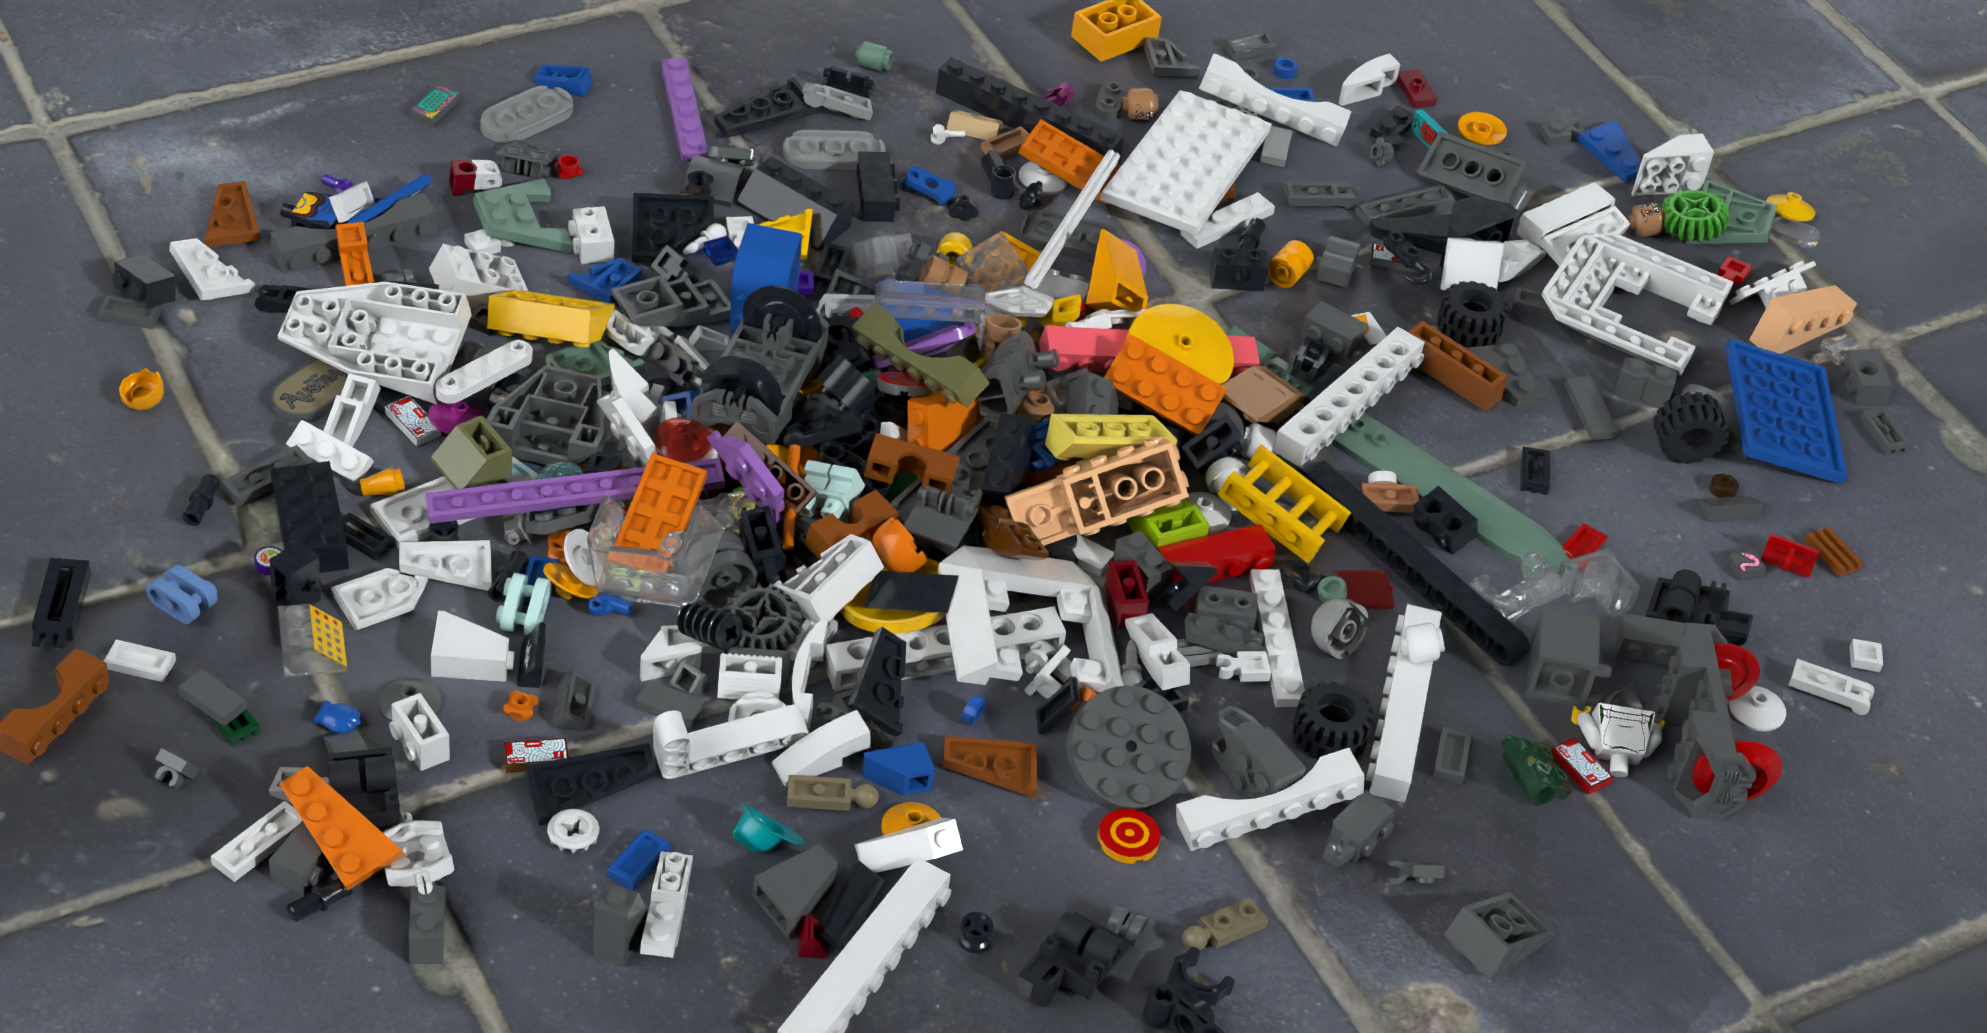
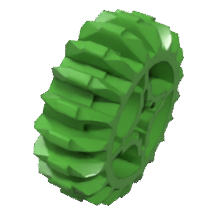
M1689 188L1687 191L1678 190L1677 194L1670 193L1669 197L1664 198L1661 206L1664 208L1662 212L1666 213L1663 225L1664 231L1671 233L1673 238L1679 237L1680 241L1684 239L1689 240L1690 243L1692 241L1701 243L1702 240L1711 241L1712 237L1719 238L1720 234L1725 232L1727 223H1729L1728 204L1724 203V198H1718L1716 193L1710 194L1708 190L1704 192L1699 191V189L1690 190Z

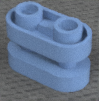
M174 565L164 572V579L156 578L146 586V593L150 601L157 608L184 624H190L199 617L200 610H208L218 600L217 589L213 583L200 578L192 573L189 568L180 565Z

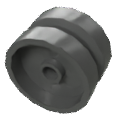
M716 532L696 540L687 549L682 558L683 570L691 583L697 599L715 607L722 608L726 606L728 597L734 598L736 590L744 593L746 585L753 589L757 583L758 572L742 540L731 532Z

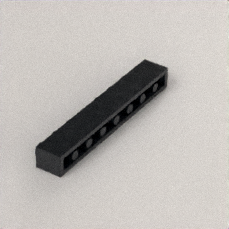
M951 57L938 69L936 93L989 118L1001 120L1004 125L1015 129L1021 126L1029 134L1040 119L1101 155L1105 156L1107 151L1113 150L1120 155L1118 162L1121 159L1124 135L1112 129L1106 128L1090 119L1084 118L1068 109L963 63L961 60Z

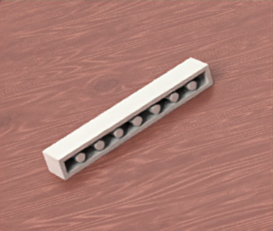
M1407 604L1405 614L1398 615L1395 632H1400V636H1394L1391 652L1396 653V656H1390L1387 673H1391L1392 677H1386L1383 694H1387L1388 697L1382 698L1378 714L1384 716L1383 720L1378 719L1374 734L1375 737L1380 739L1373 742L1370 758L1375 759V763H1369L1366 780L1371 781L1369 793L1372 795L1405 803L1413 774L1433 661L1413 664L1408 655L1402 656L1399 638L1405 637V629L1408 626L1432 623L1436 629L1439 628L1442 612Z
M917 857L778 1029L777 1033H844L852 1015H858L862 1011L866 1003V997L871 991L875 993L880 988L885 973L888 970L893 971L903 950L905 948L910 949L917 939L918 931L922 926L928 927L939 905L943 907L951 895V889H949L951 874Z

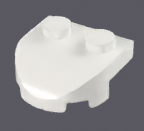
M617 310L613 311L607 324V336L629 352L639 356L648 355L660 333L674 340V333L666 327L632 324L625 313L621 314Z

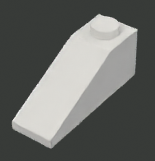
M942 817L855 844L859 861L875 873L911 865L917 857L928 861L963 850L956 820Z

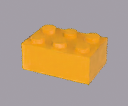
M1106 0L1074 13L1071 36L1099 61L1103 62L1142 47L1145 37L1158 38L1162 16L1143 0Z

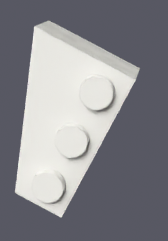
M850 534L820 554L821 560L807 569L804 565L797 568L798 574L783 584L780 580L774 583V590L776 591L781 588L783 595L789 594L792 602H798L800 614L803 618L818 623L821 619H826L829 622L884 568L871 541Z

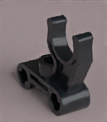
M1190 947L1186 953L1175 957L1166 984L1158 983L1150 988L1142 1013L1143 1019L1153 1027L1168 1026L1175 1033H1225L1214 1023L1215 1016L1210 1006H1215L1222 998L1230 995L1235 981L1230 976H1225L1219 984L1214 986H1205L1193 981L1188 976L1186 969L1197 965L1200 950L1196 947Z

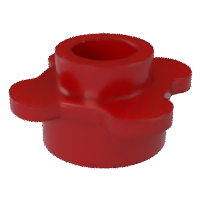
M563 155L553 165L554 169L558 170L559 177L562 179H571L576 175L581 176L584 174V169L579 166V159L573 155Z

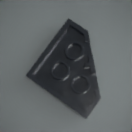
M633 193L632 262L653 263L666 244L678 250L713 224L714 196Z

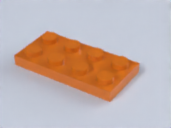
M1040 119L1018 152L1028 160L1035 162L1050 173L1057 175L1083 190L1104 158L1100 153ZM1116 164L1113 171L1111 172V174L1105 181L1104 185L1095 197L1096 200H1099L1105 203L1106 205L1108 203L1101 200V194L1104 188L1110 182V180L1120 169L1121 166L1119 164Z
M1129 334L1104 377L1113 381L1116 391L1194 436L1204 431L1228 389Z
M651 453L609 556L610 562L666 580L708 476L707 470Z

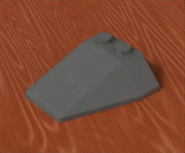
M545 365L496 404L486 420L512 449V457L526 462L549 465L554 468L569 469L592 456V454L597 453L605 436L604 414L597 403V400L602 398L601 377Z

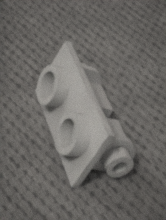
M533 511L503 515L505 521L504 538L509 544L516 545L526 539L529 545L533 546V535L525 533L524 522L533 520L531 517V512Z

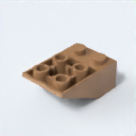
M1253 365L1222 384V386L1228 389L1221 401L1234 409L1237 407L1244 412L1242 416L1252 423L1262 422L1268 424L1272 422L1279 425V423H1287L1296 415L1307 395L1266 367Z

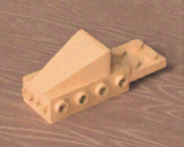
M1160 436L1145 440V445L1134 449L1133 446L1117 450L1118 455L1109 458L1106 455H1102L1091 460L1076 462L1077 465L1063 469V474L1056 476V479L1004 496L1012 519L1015 522L1019 521L1028 524L1044 546L1075 534H1083V536L1095 534L1100 531L1099 528L1108 525H1121L1127 522V518L1136 515L1138 517L1149 515L1154 512L1153 509L1161 506L1171 507L1181 502V499L1189 497L1186 487H1189L1184 471L1180 470L1178 463L1180 455L1176 445L1165 438L1161 439Z

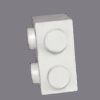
M605 206L573 209V220L568 221L570 237L574 236L573 250L574 254H579L581 264L603 263L614 260V238Z
M421 693L392 703V722L389 723V728L394 739H399L402 742L404 752L409 761L414 760L420 771L450 760L449 734Z

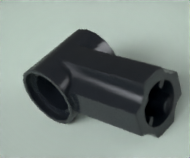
M997 150L988 151L981 158V166L991 184V195L997 199H1009L1014 193L1015 170L1007 165L1003 155L999 154Z

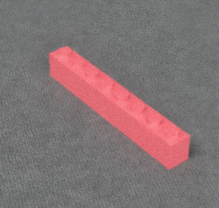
M1046 326L1038 341L1040 352L1056 349L1059 355V364L1057 365L1058 367L1044 369L1108 372L1125 343L1129 330ZM1227 335L1234 354V366L1230 378H1234L1253 365H1260L1255 337Z

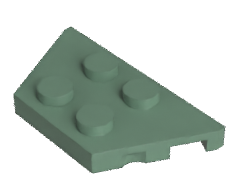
M602 341L590 343V347L570 346L545 356V365L600 376L601 387L612 382L609 351L611 349H614L637 373L645 371V362L642 359L638 358L636 361H632L624 357V351L607 346Z

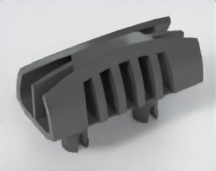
M1025 330L1014 333L1003 340L981 370L989 384L979 394L980 415L999 419L1001 414H1014L1029 390L1046 386L1045 374L1043 370L1039 369L1058 367L1059 355L1057 350L1052 349L1037 353L1033 339Z

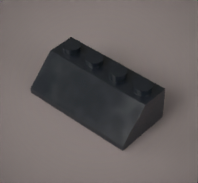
M772 156L753 170L736 205L766 222H773L787 215L792 217L804 213L806 209H813L809 247L818 252L824 248L825 243H831L851 228L854 204Z

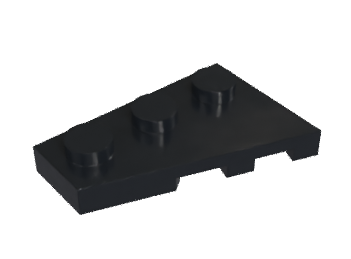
M881 627L875 631L847 706L854 711L857 710L860 715L896 737L902 734L903 723H899L900 709L904 705V696H901V679L905 677L907 642L886 628Z

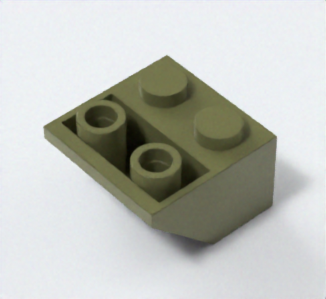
M482 415L456 425L431 456L433 464L454 489L487 486L512 476V449Z

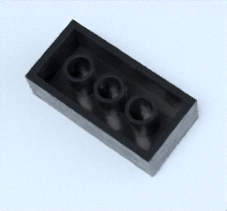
M330 461L270 469L283 551L299 541L307 549H312L318 555L320 573L349 569L347 543Z

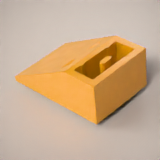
M1101 229L1086 304L1096 311L1107 309L1110 312L1115 310L1137 312L1146 309L1148 295L1136 250L1107 230Z

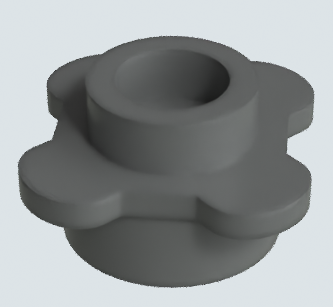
M1383 137L1376 139V144L1371 148L1370 157L1375 159L1378 167H1383L1385 163L1391 161L1394 153L1393 146L1390 143L1384 142Z

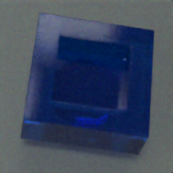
M728 236L703 243V251L715 267L736 261L738 248Z

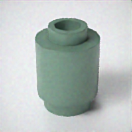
M864 41L862 45L859 44L855 53L858 65L878 71H883V69L888 71L894 57V52L890 51L888 47Z

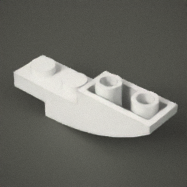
M661 851L651 893V903L641 941L640 954L674 957L685 909L693 855Z

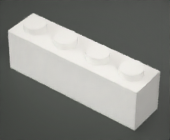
M1591 183L1569 194L1562 195L1553 201L1544 203L1535 209L1524 212L1519 220L1520 224L1517 234L1524 240L1527 239L1542 248L1539 243L1543 237L1613 207L1616 199L1597 183Z

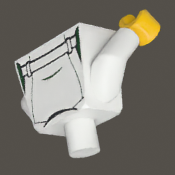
M1598 703L1591 716L1590 706H1586L1585 711H1580L1576 706H1573L1571 721L1579 725L1589 746L1595 750L1596 758L1611 761L1610 773L1614 777L1628 776V764L1638 765L1642 758L1649 757L1662 742V729L1665 721L1661 720L1659 724L1653 722L1655 718V712Z

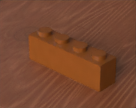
M1421 321L1408 331V333L1425 342L1422 351L1424 358L1417 368L1485 412L1502 399L1508 375L1424 321Z

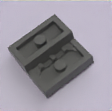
M694 155L682 182L680 194H687L685 188L689 184V173L699 170L704 171L707 174H711L714 178L713 183L710 185L711 194L709 195L714 196V204L731 207L736 190H739L745 166Z

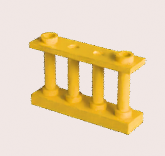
M1261 444L1248 463V466L1252 469L1244 477L1233 471L1217 495L1255 524H1261L1268 534L1306 563H1310L1325 541L1321 537L1324 531L1330 527L1338 533L1351 512ZM1260 476L1274 485L1266 495L1252 485ZM1283 493L1297 502L1289 511H1286L1275 502ZM1305 510L1319 519L1311 529L1298 520Z

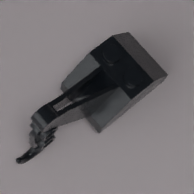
M1471 196L1455 202L1451 209V214L1376 218L1373 220L1370 234L1376 239L1383 240L1384 247L1405 267L1414 268L1423 275L1421 278L1405 275V280L1415 285H1425L1432 279V271L1425 263L1423 254L1419 249L1441 254L1440 266L1444 268L1448 238H1471L1476 241H1499L1501 243L1511 241L1519 211L1510 203Z

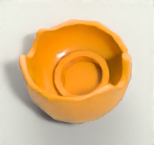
M144 368L140 373L130 374L120 384V397L122 402L131 409H151L160 403L164 395V384L160 373L156 371L154 374L147 368Z

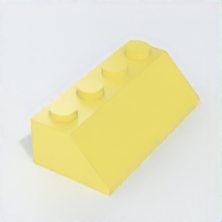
M1051 414L1045 446L1054 457L1060 460H1069L1070 458L1091 460L1102 455H1106L1107 458L1118 455L1117 450L1127 446H1133L1134 449L1145 445V440L1160 436L1161 439L1165 438L1175 445L1177 439L1154 415Z

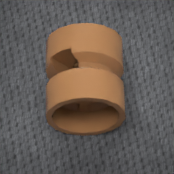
M932 255L922 270L918 285L957 299L966 282L968 272L955 265L948 267L947 261Z
M1004 314L988 316L984 332L987 337H984L982 342L981 357L988 361L1003 340L1022 330V322L1017 318Z

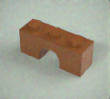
M876 433L864 477L892 484L896 474L911 472L921 479L922 486L931 485V487L941 490L940 495L945 490L948 492L947 498H949L960 456Z
M874 490L854 501L849 521L852 524L840 521L833 513L810 524L805 545L821 560L820 554L850 534L869 540L872 543V537L879 526L892 516L896 520L899 512L877 490Z

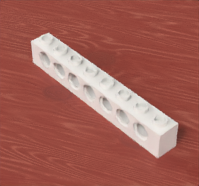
M1397 327L1277 431L1273 451L1299 467L1309 459L1313 460L1321 448L1324 446L1328 447L1338 433H1344L1354 419H1360L1369 406L1373 407L1377 403L1380 396L1384 393L1388 394L1397 381L1404 380L1413 367L1417 368L1424 358L1422 351L1425 342Z
M1055 606L990 617L996 647L1018 650L1020 659H1025V655L1031 649L1040 651L1045 649L1049 654H1055L1064 645L1066 631ZM947 624L895 634L907 642L905 677L901 680L955 671ZM873 637L826 645L824 667L834 692L855 687Z

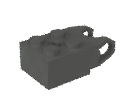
M1228 706L1219 710L1218 725L1223 735L1218 738H1212L1211 750L1220 768L1231 780L1234 788L1240 791L1246 799H1255L1275 794L1289 788L1304 777L1306 767L1270 726L1263 728L1254 717L1234 706ZM1234 715L1240 719L1241 724L1235 727L1227 722L1224 717ZM1226 743L1225 752L1219 749L1218 744Z

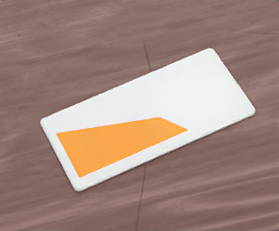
M1370 312L1351 315L1367 323L1364 337L1370 345L1380 343L1386 337V334Z

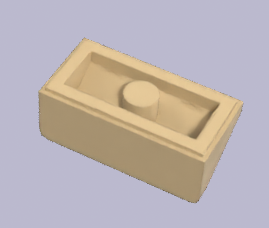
M954 110L950 112L947 130L965 131L967 136L988 140L999 135L1003 122L985 116Z

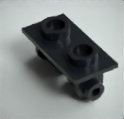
M830 66V68L825 67L823 77L825 79L821 84L823 86L826 85L868 99L875 89V85H873L874 79H871L870 75L852 72L851 77L847 78V70Z

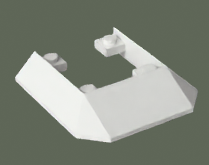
M1612 232L1580 236L1542 291V297L1555 319L1584 336L1650 364L1666 366L1682 377L1684 368L1691 359L1696 346L1672 336L1665 343L1620 324L1622 315L1603 308V305L1616 286L1636 295H1639L1641 290L1645 289L1688 307L1687 316L1699 322L1712 325L1713 321L1719 316L1733 281Z
M963 545L939 563V574L959 575L948 613H946L957 681L986 685L990 677L1019 681L1023 674L1019 651L996 647L989 610L1006 612L1010 604L1008 590L1056 597L1060 619L1082 623L1090 660L1074 658L1070 664L1072 678H1077L1081 688L1084 685L1099 694L1109 688L1124 686L1104 587L1074 562L1053 558L1036 561L999 555L992 549Z

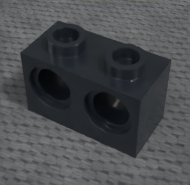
M1437 486L1413 505L1415 525L1421 531L1429 533L1440 548H1446L1452 555L1478 536V519L1440 486Z

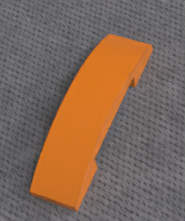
M364 223L337 224L335 228L345 286L374 283Z

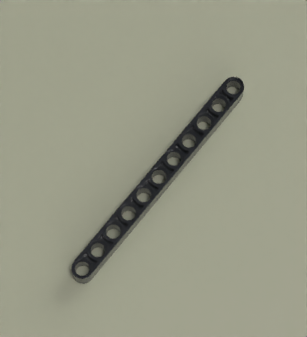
M1318 458L1296 469L1297 472L1351 512L1343 525L1348 532L1433 607L1442 612V615L1498 664L1506 666L1529 652L1530 643L1522 631L1322 458Z

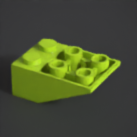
M1181 499L1179 504L1171 507L1161 506L1153 509L1154 512L1146 516L1138 517L1136 515L1127 518L1126 522L1133 533L1141 530L1156 549L1158 546L1207 536L1210 526L1198 507L1185 499Z

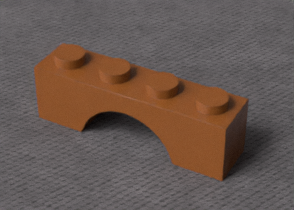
M75 648L56 667L58 689L61 692L52 702L34 709L14 708L0 722V751L27 765L37 756L42 755L48 745L58 735H62L68 728V725L78 715L83 714L88 705L98 695L106 691L109 685L107 663Z

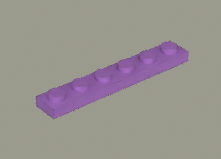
M661 59V70L682 162H691L694 155L708 158V149L687 59Z

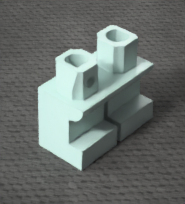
M808 460L804 468L806 473L804 480L818 493L800 512V515L811 518L817 508H822L820 511L822 517L833 513L839 519L842 512L850 514L854 501L859 498L865 487L858 471L854 468L838 465L831 466V464Z

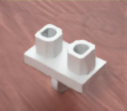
M1063 645L1050 661L1048 659L1049 653L1045 649L1041 651L1031 649L1025 655L1026 671L1030 674L1033 672L1038 674L1024 691L1031 696L1037 690L1047 699L1056 693L1062 685L1050 674L1056 675L1063 683L1071 677L1070 664L1072 662L1066 658L1071 650L1066 645Z

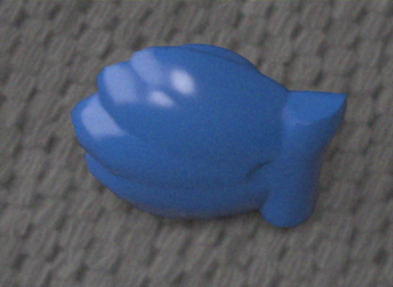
M325 700L322 702L318 714L314 717L313 723L323 724L334 733H345L353 730L355 726L361 723L360 713L352 705L345 703L331 704L330 701Z

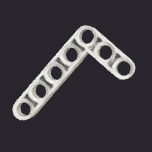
M798 705L781 707L687 733L681 712L667 711L654 719L653 749L663 778L673 779L790 747L808 735L809 732Z

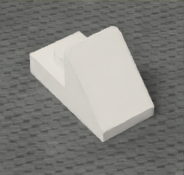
M660 630L641 655V681L674 675L682 659H686L700 669L702 649L699 641L668 646L663 631Z

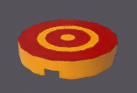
M1118 809L1108 813L1101 820L1097 838L1098 842L1102 845L1101 849L1107 856L1118 862L1135 864L1136 861H1147L1157 853L1161 834L1159 826L1153 818L1144 812L1134 809Z

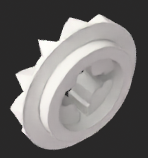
M568 809L557 813L551 818L548 823L547 834L551 844L558 845L560 851L570 849L574 854L577 849L587 851L590 844H596L599 824L595 817L586 811ZM579 826V834L574 833L569 837L568 831L572 832Z

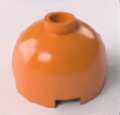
M893 516L882 523L872 537V545L884 566L881 571L887 569L894 572L915 573L928 564V560L923 551L918 554L916 553L917 547L913 542V536Z

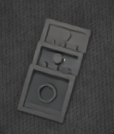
M660 275L611 289V294L632 324L656 327L689 326L730 318L731 302L714 279L692 284L688 277L667 282Z

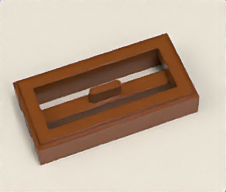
M1829 526L1824 527L1823 531L1820 529L1816 530L1814 534L1812 532L1807 533L1804 541L1810 547L1820 550L1818 556L1838 577L1861 570L1863 562Z

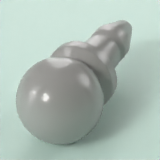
M1134 640L1128 642L1126 664L1121 666V678L1123 684L1127 686H1136L1143 680L1141 675L1142 666L1138 664V650Z

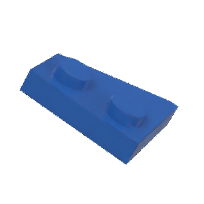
M618 258L606 264L590 267L589 273L579 276L575 272L569 273L567 275V284L605 303H613L615 298L611 294V289L637 282L642 278L643 269L622 258Z

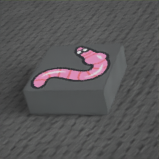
M1754 549L1729 553L1727 557V562L1739 580L1764 576L1766 572V567Z

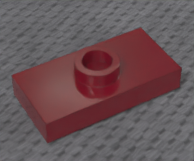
M1419 69L1399 71L1397 82L1413 108L1436 106L1437 97Z

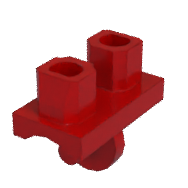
M1771 533L1761 561L1781 567L1782 571L1787 572L1789 570L1809 578L1820 550Z

